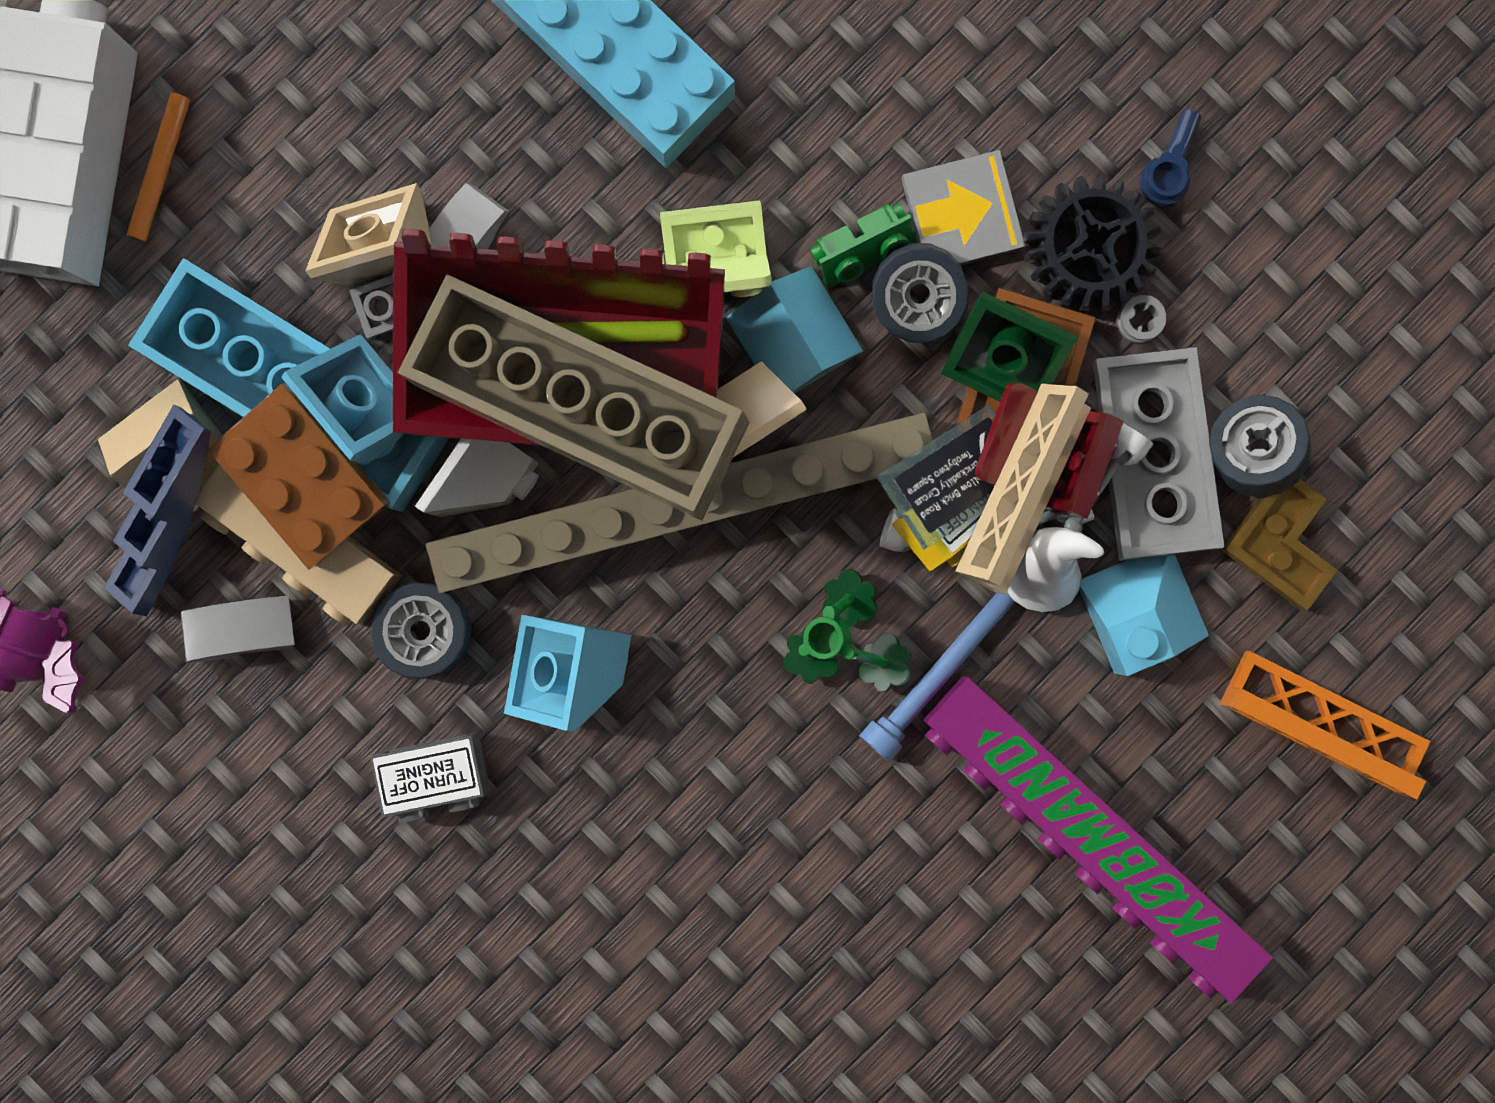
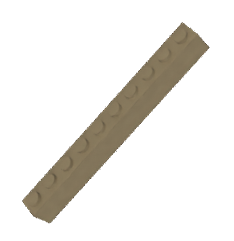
M924 412L730 463L702 521L642 492L631 489L426 543V548L438 592L443 593L903 472L934 453L935 448Z

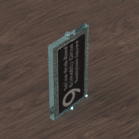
M987 405L877 476L897 508L896 516L905 520L923 550L983 511L994 486L979 480L976 477L975 468L996 415L990 405Z

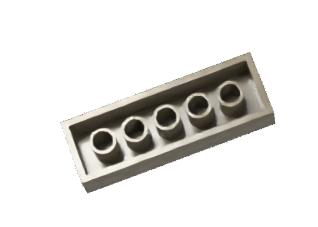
M446 275L398 371V374L422 390L701 521L749 425L743 410L449 275Z

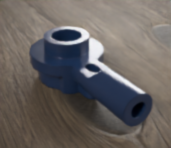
M1184 110L1166 152L1148 162L1140 173L1138 182L1140 192L1153 205L1161 207L1175 205L1183 199L1189 189L1190 178L1187 171L1188 162L1185 160V157L1202 118L1195 111Z

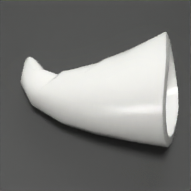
M1050 527L1036 530L1007 592L1014 601L1026 609L1040 612L1059 610L1070 604L1079 591L1082 575L1077 559L1081 557L1098 558L1104 554V549L1084 534L1068 528Z

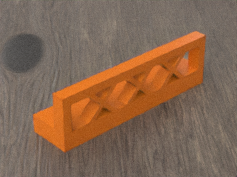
M1245 651L1219 703L1220 705L1399 795L1418 799L1426 781L1415 776V773L1431 741L1251 651ZM1253 666L1269 673L1276 694L1259 698L1242 689ZM1281 680L1295 687L1288 690H1284ZM1303 692L1313 695L1321 716L1305 721L1293 715L1288 697ZM1276 701H1279V704H1280V707H1281V708H1279V707H1277V706H1275V705H1273V704H1271V703L1276 702ZM1327 703L1341 710L1330 713ZM1350 714L1359 718L1366 739L1349 743L1339 738L1333 720ZM1324 724L1325 730L1317 727V725ZM1372 725L1385 732L1375 735ZM1397 737L1411 744L1401 768L1383 760L1378 743ZM1369 747L1370 753L1362 748Z

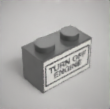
M479 732L382 751L370 756L382 817L397 814L399 823L428 817V808L447 804L449 812L479 806L478 797H483L490 791Z

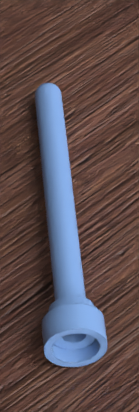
M1008 592L1006 595L996 593L887 719L882 716L877 723L872 720L859 735L889 763L903 748L899 744L905 738L902 732L1016 602L1010 597Z

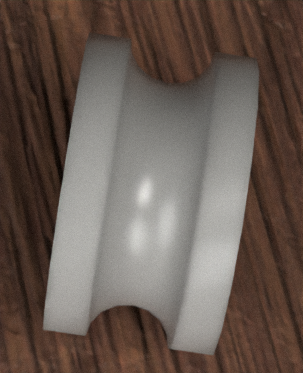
M1139 295L1130 299L1129 302L1121 306L1116 317L1119 333L1123 338L1133 343H1143L1151 340L1161 333L1166 324L1164 306L1159 300L1148 295ZM1139 306L1141 313L1145 310L1151 313L1153 319L1147 323L1148 332H1142V326L1134 329L1130 324L1129 319L1135 315L1133 307Z

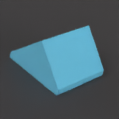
M812 266L772 281L770 286L763 287L759 294L753 295L726 317L754 366L762 361L794 394L863 353L861 346Z
M361 334L285 371L281 377L351 461L366 466L405 434L393 433V372Z

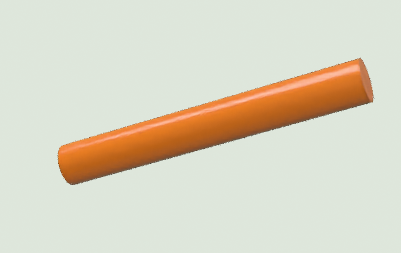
M170 93L126 236L141 242L147 241L189 107L190 99L183 95Z

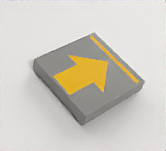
M1000 150L902 175L901 180L918 243H931L947 250L960 265L1024 249L1025 243Z

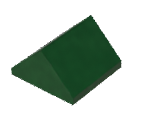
M982 292L974 302L941 374L1000 402L1005 388L1010 383H1021L1036 391L1039 390L1041 384H1052L1076 344L1078 336Z

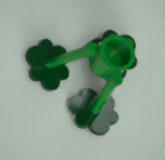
M844 570L838 576V580L831 579L825 584L824 589L828 597L823 602V617L812 620L802 631L801 636L792 635L788 638L787 647L790 652L784 657V668L792 675L801 674L804 682L813 684L817 682L819 676L823 678L834 676L839 669L837 658L843 656L846 659L862 662L859 668L860 678L865 683L874 684L878 691L887 692L891 689L892 684L896 686L904 685L910 678L911 671L906 663L911 658V651L908 647L900 645L895 635L883 634L879 636L876 644H867L863 650L851 645L852 634L849 627L855 626L859 620H871L876 615L878 609L875 600L872 598L876 593L875 585L870 581H862L861 575L856 570Z

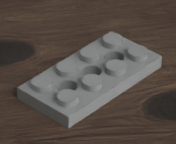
M1197 347L1096 359L1093 362L1099 413H1108L1123 420L1124 424L1136 430L1150 441L1163 442L1171 453L1170 462L1166 467L1158 468L1152 466L1145 456L1136 464L1119 466L1109 481L1119 561L1224 548ZM1151 391L1162 398L1164 410L1160 417L1151 418L1141 412L1138 406V399L1141 393ZM1159 490L1172 493L1177 500V511L1171 518L1159 516L1152 507L1153 495Z

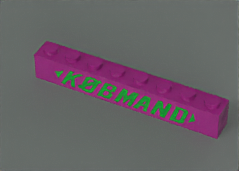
M962 675L922 718L931 728L925 736L946 756L953 749L968 762L962 771L984 791L991 784L1006 797L999 804L1021 825L1028 819L1043 831L1037 840L1059 860L1066 853L1081 867L1074 874L1097 895L1103 888L1113 895L1118 902L1112 909L1134 929L1143 923L1156 936L1151 940L1150 944L1172 964L1180 957L1189 965L1193 971L1187 978L1210 999L1218 992L1232 1004L1272 960L1273 957L969 677Z

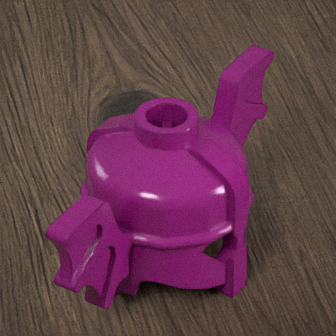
M0 589V690L13 692L17 683L45 679L43 700L63 712L75 713L77 710L75 696L79 686L85 682V677L77 671L74 655L79 644L73 641L63 642L67 634V626L63 622L67 612L57 607H52L50 613L32 611L30 609L19 610L17 602L7 598V591Z

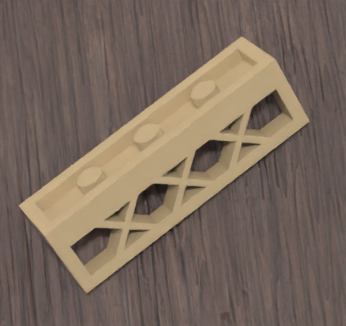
M1041 384L957 566L956 572L996 593L1006 595L1091 410V407L1084 404L1089 393L1077 386Z

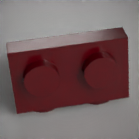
M1010 383L1005 388L975 468V474L979 480L992 486L996 485L1038 391L1021 383ZM1089 412L1045 509L1055 513L1088 519L1092 506L1099 497L1100 484L1109 460L1117 449L1118 436L1124 423L1123 420L1108 413Z

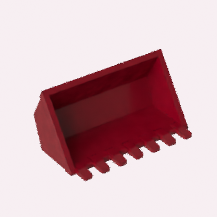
M403 229L402 242H394L393 433L539 445L416 387L398 374L446 275L454 277L549 322L681 321L686 325L688 333L686 338L680 342L597 344L717 398L724 318L725 269L711 268V255L689 253L688 266L664 264L663 251L657 249H641L640 262L617 260L614 246L593 245L592 258L570 256L568 244L561 241H546L545 254L523 252L520 239L513 237H498L497 250L478 249L473 236L465 233H451L449 239L450 246L430 245L426 233L423 230Z

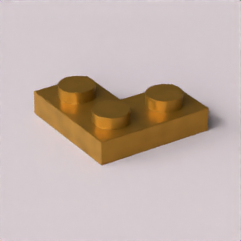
M1301 479L1281 494L1259 498L1226 542L1224 548L1221 549V551L1301 611H1308L1338 571L1297 540L1327 500Z

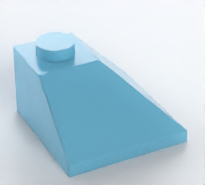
M1175 554L1126 560L1081 579L1079 591L1114 674L1129 676L1170 659L1209 636Z
M521 615L504 714L575 732L623 685L632 635L585 625Z

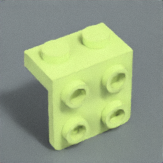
M760 200L660 212L666 264L688 266L689 253L711 255V268L725 269L724 292L731 291V295L736 297L759 294L762 291V287L772 284L766 255Z

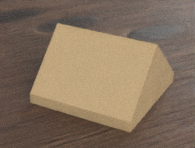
M417 183L329 210L305 270L311 279L350 286L392 274L394 272V242H402L403 229L423 230L430 245H432L423 196Z
M762 361L717 391V399L743 410L749 421L747 430L733 457L807 410L803 402Z
M177 379L98 439L110 476L124 489L173 404L182 407L211 430L209 448L223 436L182 380ZM209 451L200 490L220 465Z

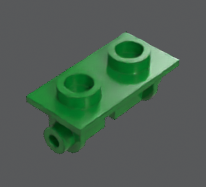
M886 204L882 208L856 220L857 226L863 234L856 239L848 225L816 240L817 245L810 248L809 251L817 267L821 266L827 289L840 283H848L857 279L864 271L880 264L893 250L910 243H916L912 217L910 214H905L900 204L893 207Z

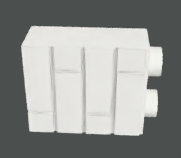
M0 0V271L99 287L138 52L105 23L107 8L95 0H42L40 12L5 7L7 0Z

